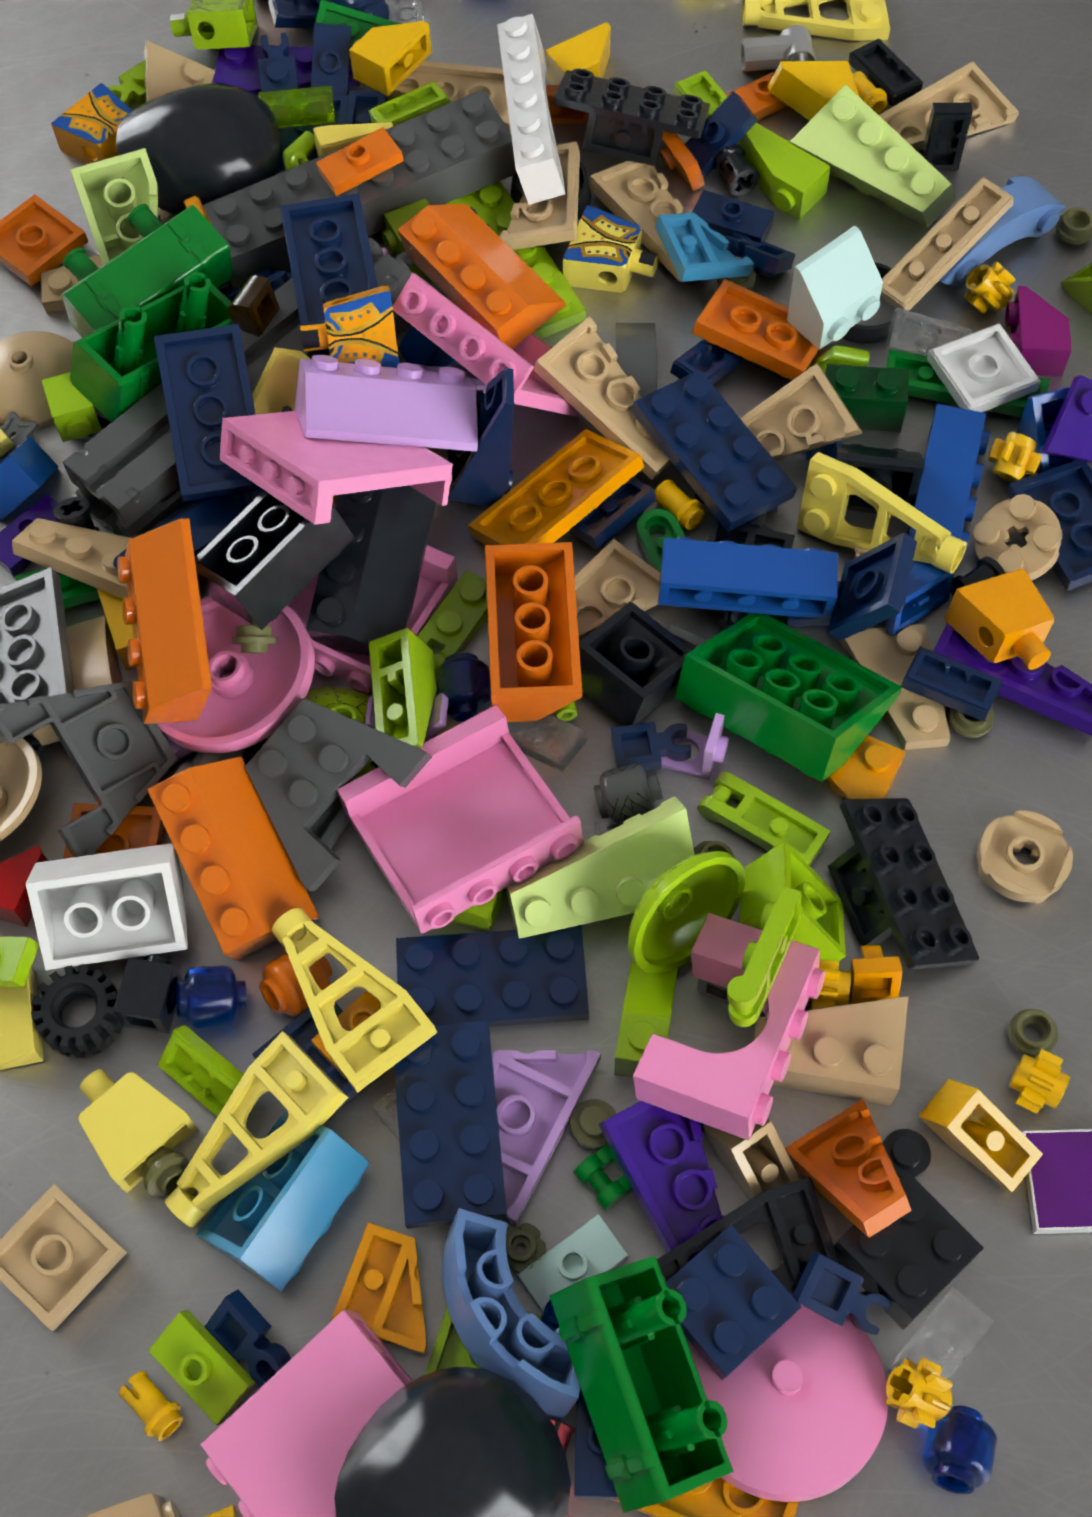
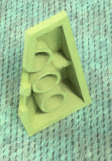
M145 148L70 169L103 265L143 239L139 232L129 224L127 219L135 207L147 204L152 213L158 218V184Z

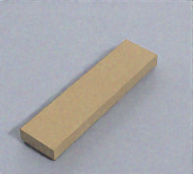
M982 177L882 278L883 285L880 297L906 315L1013 206L1014 197L985 177Z

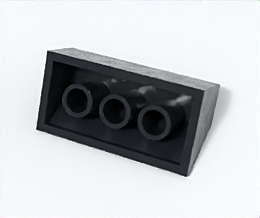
M409 485L338 495L335 509L355 538L342 550L338 557L333 559L319 573L306 627L313 641L333 650L370 655V641L408 628L436 508L435 501Z

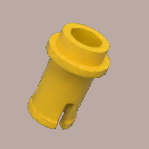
M863 72L853 73L859 97L878 115L883 113L888 105L886 92L881 88H876Z
M665 480L655 489V502L671 512L677 518L681 528L692 530L701 523L705 515L702 503L698 499L692 500L675 485L673 480Z
M146 1371L134 1374L127 1380L133 1387L129 1389L127 1385L123 1384L119 1390V1396L127 1402L146 1425L144 1433L148 1437L155 1436L158 1441L165 1440L183 1422V1417L179 1413L181 1406L177 1402L170 1403L152 1382Z

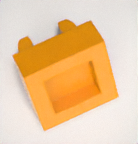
M880 945L861 946L862 959H851L849 994L851 1004L898 998L903 972L899 956L883 957Z

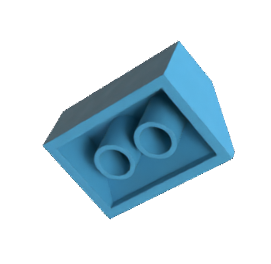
M284 1111L266 1137L286 1122L288 1112ZM320 1126L312 1137L219 1201L196 1235L260 1280L283 1291L287 1283L301 1270L303 1260L315 1242L328 1231L332 1224L333 1216L346 1197L358 1187L361 1175L370 1162L334 1131Z

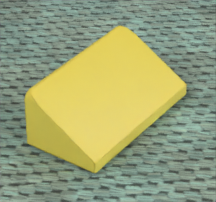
M274 348L252 394L256 415L278 413L287 405L295 411L300 359L312 360L301 351Z
M32 967L24 987L0 986V1070L44 1061L42 1036L35 1027L37 1025L33 1022L31 1012L37 1011L32 1005L33 997H38L37 975Z

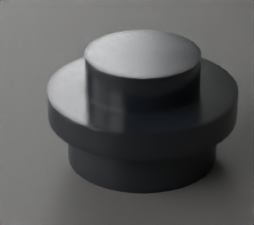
M898 1129L890 1133L883 1141L884 1148L898 1178L901 1179L907 1172L914 1178H917L928 1168L931 1161L930 1146L926 1139L918 1132L910 1129Z

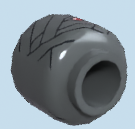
M638 762L604 771L600 776V784L593 787L602 819H610L617 827L623 825V821L639 813L643 815L655 809V801L663 799L656 773L647 775L645 768Z

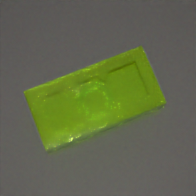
M332 86L258 93V97L267 103L273 112L278 128L336 122Z

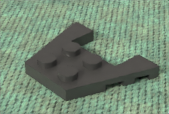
M132 681L74 690L73 692L52 696L28 698L18 702L0 703V736L5 745L9 746L50 724L98 803L97 808L58 830L73 857L95 854V851L117 829L135 805L148 793L147 789L154 786L178 759L157 723L144 724L142 709H135Z
M303 698L247 763L245 768L303 886L307 890L315 892L342 861L311 831L313 824L339 796L337 789L350 783L370 759L399 786L406 788L432 756L422 749Z

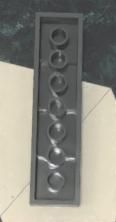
M485 89L386 129L402 151L404 161L339 196L359 193L367 235H372L386 229L385 213L425 198L430 205L446 204L516 175L512 137ZM338 150L203 205L212 226L230 247L232 271L240 289L250 276L264 268L269 267L271 270L279 271L291 268L280 206L336 197L318 172L316 162Z

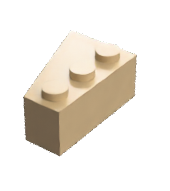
M908 996L809 1010L807 1023L800 1040L792 1038L786 1051L791 1053L787 1073L782 1082L774 1080L772 1086L858 1101L864 1099L865 1102L891 1106L900 1089ZM766 1017L758 1018L756 1021L752 1042L763 1031L767 1023Z

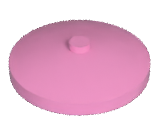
M207 596L201 599L200 602L212 690L198 721L157 723V725L170 740L186 749L202 753H227L259 743L278 729L309 691L314 674L315 653L308 631L298 615L288 605L280 612L276 619L267 625L272 626V637H277V645H268V653H241V645L232 644V637H236V626L252 624L214 601L211 596Z
M800 1304L801 1308L723 1380L720 1379L691 1342L686 1339L707 1399L718 1402L723 1407L727 1416V1429L722 1435V1440L734 1472L721 1478L729 1484L756 1497L781 1502H800L819 1498L838 1490L853 1479L868 1462L879 1444L887 1420V1380L883 1364L875 1346L866 1332L854 1326L849 1313L843 1326H840Z

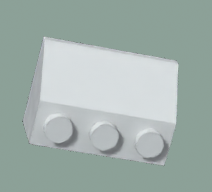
M172 843L35 863L26 881L45 970L186 950L188 947L184 884L178 854Z

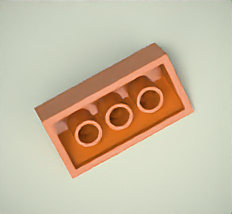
M467 204L427 205L398 229L405 251L409 254L412 261L457 307L511 349L515 348L566 306L565 301Z
M186 518L178 519L129 539L125 556L118 557L120 584L127 583L128 597L123 598L122 605L124 624L132 625L133 639L128 640V661L130 667L137 666L139 680L133 682V702L135 709H142L144 724L198 721L212 690L190 520Z
M572 542L485 545L491 707L497 704L506 716L507 722L538 721L582 698Z
M241 756L187 768L147 789L224 955L237 961L277 941L278 939L272 933V927L277 919L287 911L301 908L312 922L320 918L245 768L246 763Z

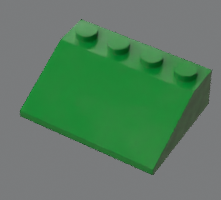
M750 613L685 655L675 699L688 705L696 713L703 714L714 720L716 713L725 715L723 726L728 731L744 737L763 748L766 753L777 756L800 769L803 774L823 782L848 761L898 698L902 687L767 614Z

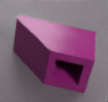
M1018 286L1014 301L1008 302L1005 310V326L1011 327L1009 337L1036 375L1063 376L1072 351L1069 318L1027 286Z

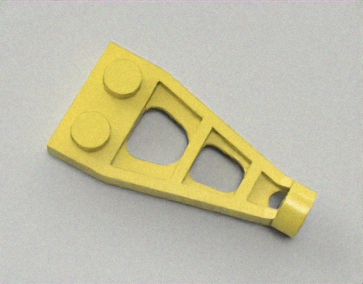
M742 0L743 26L758 25V28L783 31L790 26L802 25L810 31V35L849 41L876 40L878 38L880 40H888L890 33L885 0H842L846 2L847 20L827 19L820 15L819 5L834 0ZM804 4L808 6L809 18L784 15L785 8Z
M819 452L810 459L796 529L833 545L854 549L861 547L871 550L892 539L887 535L891 516H895L916 530L914 540L917 541L913 557L914 561L932 564L936 568L950 574L956 571L964 556L967 546L966 541L951 536L950 531L856 467L837 461ZM850 495L859 496L875 508L877 517L874 528L855 527L845 521Z
M291 909L280 916L274 923L272 933L287 951L324 1047L330 1058L357 1093L437 1033L433 1023L404 988L312 922L303 909ZM326 954H330L347 969V973L322 990L311 975L309 967ZM353 988H362L380 1001L381 1009L353 1030L347 1031L341 1027L335 1013V1002Z
M282 1031L248 1067L176 1184L178 1186L164 1200L165 1204L179 1220L187 1226L194 1228L212 1206L312 1137L314 1132L320 1126H323L348 1099L347 1095L292 1037ZM271 1092L288 1110V1118L280 1128L270 1135L257 1139L247 1129V1117L259 1097L264 1093ZM235 1135L248 1149V1154L229 1173L220 1175L213 1166V1160L227 1139ZM196 1189L198 1191L197 1196L194 1195Z

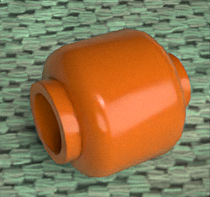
M287 951L267 963L262 972L263 980L259 983L260 992L265 1002L277 1014L285 1013L288 1016H299L309 1007ZM323 956L309 967L311 975L322 990L330 985L329 977L332 976V968L328 960Z

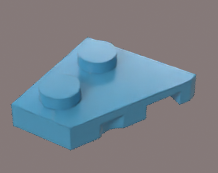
M680 213L658 216L655 228L681 282L750 276L754 266L753 261L747 256L739 260L727 250L729 241L720 233L710 229L708 223L697 214Z

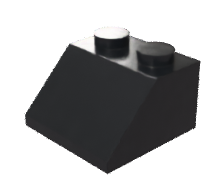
M836 444L834 459L856 467L914 506L925 463L920 452L905 451L899 448L866 447L861 444ZM849 496L847 510L877 514L875 508L859 496Z
M630 601L579 641L582 691L624 726L638 724L658 707L679 680L685 655L692 651V649Z

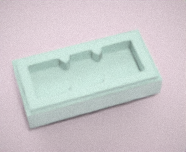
M598 1214L541 1256L540 1260L537 1259L517 1274V1277L543 1315L550 1318L555 1312L549 1295L588 1277L615 1269L625 1262L629 1255Z

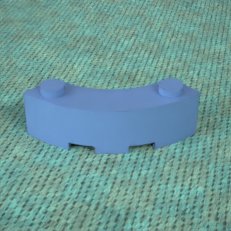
M1028 176L1009 178L1006 183L1007 185L1001 189L1014 197L1013 206L967 251L940 281L959 288L962 284L966 283V279L973 269L983 264L1002 248L1026 237L1040 238L1043 233L1049 232L1059 221L1060 213L1066 206L1034 178Z
M459 1208L446 1234L442 1256L443 1289L455 1330L479 1368L487 1369L514 1381L538 1403L548 1418L562 1422L577 1401L580 1392V1385L565 1341H562L560 1335L545 1325L534 1313L528 1314L512 1289L514 1280L509 1269L506 1253L508 1223Z

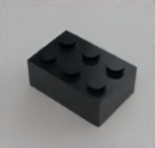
M263 490L195 557L197 580L214 601L260 630H263L271 621L279 616L280 612L302 590L309 586L311 581L333 559L340 555L342 550L355 537L333 504L330 523L314 525Z

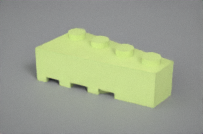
M846 84L790 141L792 144L830 165L831 176L837 179L839 177L855 186L857 190L868 196L872 195L885 202L887 206L926 227H929L956 200L952 184Z
M674 796L660 803L661 806L643 815L639 813L623 821V825L600 836L596 834L584 840V844L578 847L571 856L562 860H555L540 868L530 879L520 883L515 882L506 887L512 920L519 939L635 913L647 889L662 873L679 862L695 855L686 807Z

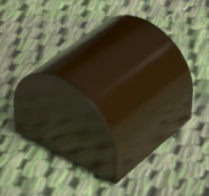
M257 275L250 276L227 309V314L235 325L239 324L242 331L258 337L263 334L280 309L269 278Z

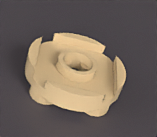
M1020 494L993 506L975 525L973 535L975 537L976 554L979 560L985 556L993 558L1002 566L1005 573L1023 568L1030 579L1034 580L1045 574L1056 563L1060 554L1058 550L1061 546L1062 529L1055 513L1046 504L1033 500L1029 495ZM1016 532L1028 533L1025 536L1027 544L1021 548L1017 544H1013L1010 547L1007 545L1011 540L1010 536Z
M1016 811L1012 816H1005L1001 819L1000 817L996 818L986 827L977 847L976 857L979 865L977 872L981 881L990 885L1000 895L1015 901L1038 904L1057 892L1064 884L1073 865V852L1071 846L1068 849L1067 842L1062 837L1064 832L1053 820L1037 812ZM1023 847L1031 850L1030 858L1035 860L1036 863H1028L1027 865L1019 863L1017 858L1013 856V851L1020 852Z

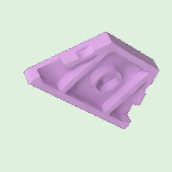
M495 1050L492 1055L507 1219L516 1226L570 1121L574 1109L578 1106L601 1060V1053L595 1050H586V1054H556V1050H537L530 1054H524L518 1050Z

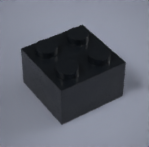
M909 1172L900 1179V1183L911 1208L910 1212L870 1238L853 1225L834 1245L840 1264L864 1278L861 1285L865 1291L883 1295L891 1302L890 1309H883L903 1330L984 1249Z

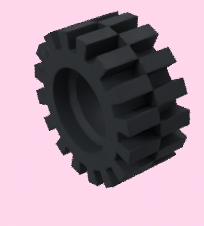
M72 965L64 967L65 976L60 977L57 971L49 975L53 980L50 986L42 982L37 988L42 993V997H33L32 1005L37 1011L31 1012L32 1020L37 1025L35 1028L52 1049H57L61 1055L69 1057L70 1053H73L76 1058H85V1051L89 1050L94 1056L101 1053L98 1045L105 1042L109 1047L115 1042L111 1037L113 1031L118 1034L122 1031L123 1026L113 1012L118 990L111 980L97 968L93 972L89 966L80 965V971L77 972ZM78 996H88L94 999L96 1011L88 1023L80 1027H69L63 1023L62 1011L69 1001Z

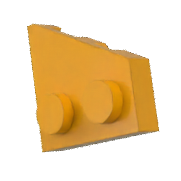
M867 735L848 761L830 775L827 780L832 790L841 799L844 797L846 799L885 798L906 751Z
M368 1222L331 1321L343 1310L356 1311L380 1341L425 1356L428 1346L417 1242L413 1237Z

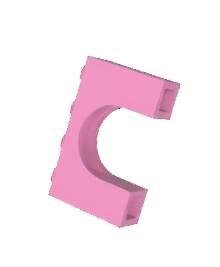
M709 913L691 950L693 977L727 988L731 979L744 974L745 970H742V961L746 948L751 941L758 942L763 930ZM791 941L762 1009L767 1018V1023L761 1034L746 1047L728 1053H709L652 1034L633 1074L636 1099L749 1141L755 1125L763 1126L769 1116L773 1096L768 1094L774 1080L782 1082L787 1073L791 1053L786 1051L792 1038L800 1040L808 1019V1011L804 1010L809 997L817 999L822 989L825 971L819 969L820 949Z

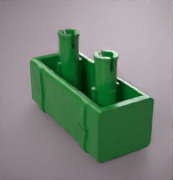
M147 204L135 207L127 219L129 224L139 232L143 239L100 268L89 258L83 248H75L65 256L63 260L65 268L79 281L62 293L71 325L83 338L91 334L92 331L119 319L120 309L124 306L135 305L142 307L173 291V289L184 285L185 276L191 272L204 273L206 279L210 278L211 283L216 288H219L233 278L231 252L228 243L194 205H191L165 224L159 221Z
M191 272L185 276L184 285L173 289V291L142 307L135 305L124 306L120 309L119 319L73 342L70 375L72 385L112 423L162 383L154 336L234 325L227 314V309L232 302L211 283L210 278L206 279L204 273Z
M656 1256L588 1277L549 1295L560 1326L557 1328L561 1340L565 1341L607 1464L605 1469L608 1478L613 1481L623 1513L670 1500L734 1472L722 1440V1435L727 1429L726 1413L718 1402L707 1399L680 1325L686 1317V1303L682 1295L666 1286Z

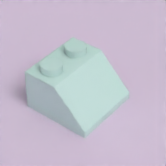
M856 226L847 230L794 268L787 322L819 350L832 341L836 342L842 339L851 327L861 320L866 321L870 319L880 307L879 299L883 281L861 230Z

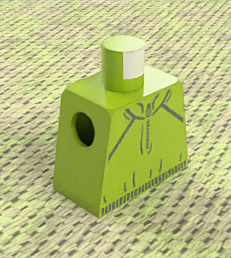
M193 0L187 13L170 15L173 36H192L194 48L197 50L250 47L258 27L253 0Z

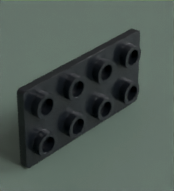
M585 69L567 70L553 100L554 105L589 113L583 144L584 150L655 167L664 131L700 139L710 108L709 103L703 102L700 97L695 95L675 96L667 94L666 90L657 86L642 88L630 85L629 81L619 77L609 79L595 77L591 71Z
M907 798L844 800L839 806L855 844L827 867L860 947L878 945L893 934L904 961L911 970L969 965L979 960V955L972 942V936L965 926L954 901L953 893L945 881L935 853L930 847L918 820L917 812L910 800Z

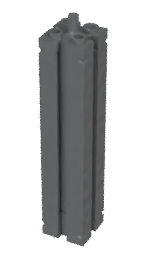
M368 238L378 287L389 286L393 307L411 276L408 267L413 264V261L409 254L404 251L395 258L387 253L383 256V251L378 243L372 238ZM293 278L274 292L280 309L260 337L240 329L252 394L275 347L301 351L311 359L314 355L330 356L329 349L305 352L303 350L301 324ZM393 311L397 339L399 338V333L402 331L406 332L411 324ZM162 383L84 444L82 451L74 452L63 461L71 482L79 488L75 491L77 496L87 498L90 501L92 507L91 517L104 528L109 527L115 535L134 538L144 534L184 503L181 495Z

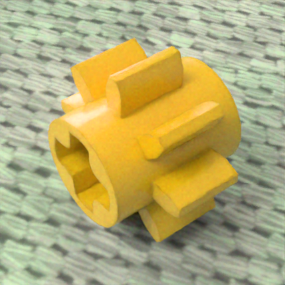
M996 261L991 267L988 264H981L968 275L966 287L970 291L964 295V298L981 314H984L988 308L993 312L999 311L1011 301L1014 290L1010 285L1016 279Z
M1009 432L1005 441L996 438L988 455V461L995 463L992 473L1010 482L1023 479L1024 474L1029 477L1035 475L1042 457L1041 454L1035 452L1038 443L1030 437L1015 432Z
M819 960V969L825 971V978L818 998L809 997L807 1001L810 1002V1010L835 1007V1005H848L851 971L838 970L839 961Z
M1042 1048L1035 1058L1023 1054L1009 1083L1010 1088L1019 1091L1015 1104L1038 1114L1040 1108H1043L1044 1104L1056 1109L1070 1080L1069 1075L1060 1071L1063 1059Z
M923 1357L918 1364L906 1358L903 1360V1365L896 1367L890 1373L886 1383V1394L888 1397L886 1405L898 1410L897 1421L914 1429L920 1423L933 1429L936 1422L942 1420L948 1414L952 1405V1392L950 1388L953 1386V1383L940 1376L942 1366Z

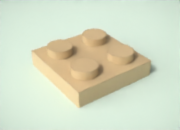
M53 1184L0 1239V1281L48 1329L54 1331L127 1252L58 1186Z

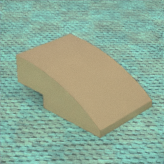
M105 615L66 627L74 690L122 682L113 638ZM50 724L32 733L42 746L60 741Z

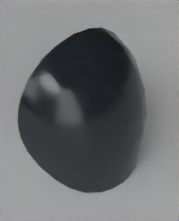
M218 82L200 84L166 93L141 105L127 114L118 125L116 147L118 156L143 148L146 149L158 184V207L178 215L187 209L184 200L193 196L199 197L202 205L274 176L280 157V132L276 118L267 103L254 93L243 88Z
M452 1367L423 1375L399 1389L379 1407L362 1428L348 1451L338 1476L334 1497L336 1517H566L568 1514L571 1479L566 1454L556 1429L538 1403L514 1381L487 1369Z

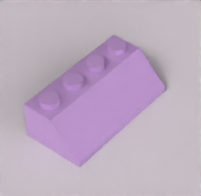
M314 355L312 360L300 359L294 409L305 438L477 452L476 387L463 370L454 367H441L439 372L426 371L421 366L412 363H399L397 368L383 367L379 362L370 359H357L355 364L338 362V359L328 355Z

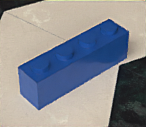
M937 404L923 459L925 462L924 471L913 507L950 531L951 536L966 541L968 546L970 532L964 531L963 526L964 521L971 522L974 515L977 498L971 497L970 492L971 488L978 489L984 464L976 462L978 455L985 456L990 431L983 430L986 413ZM909 526L907 535L914 539L916 530Z
M689 537L664 538L660 563L658 605L830 620L837 600L838 552H826L819 548H808L805 550L781 548L774 544L755 546L737 544L733 541H696Z

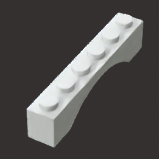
M533 14L523 17H512L506 22L497 24L515 168L528 205L565 195L566 193L546 94L545 74L548 72L541 38Z

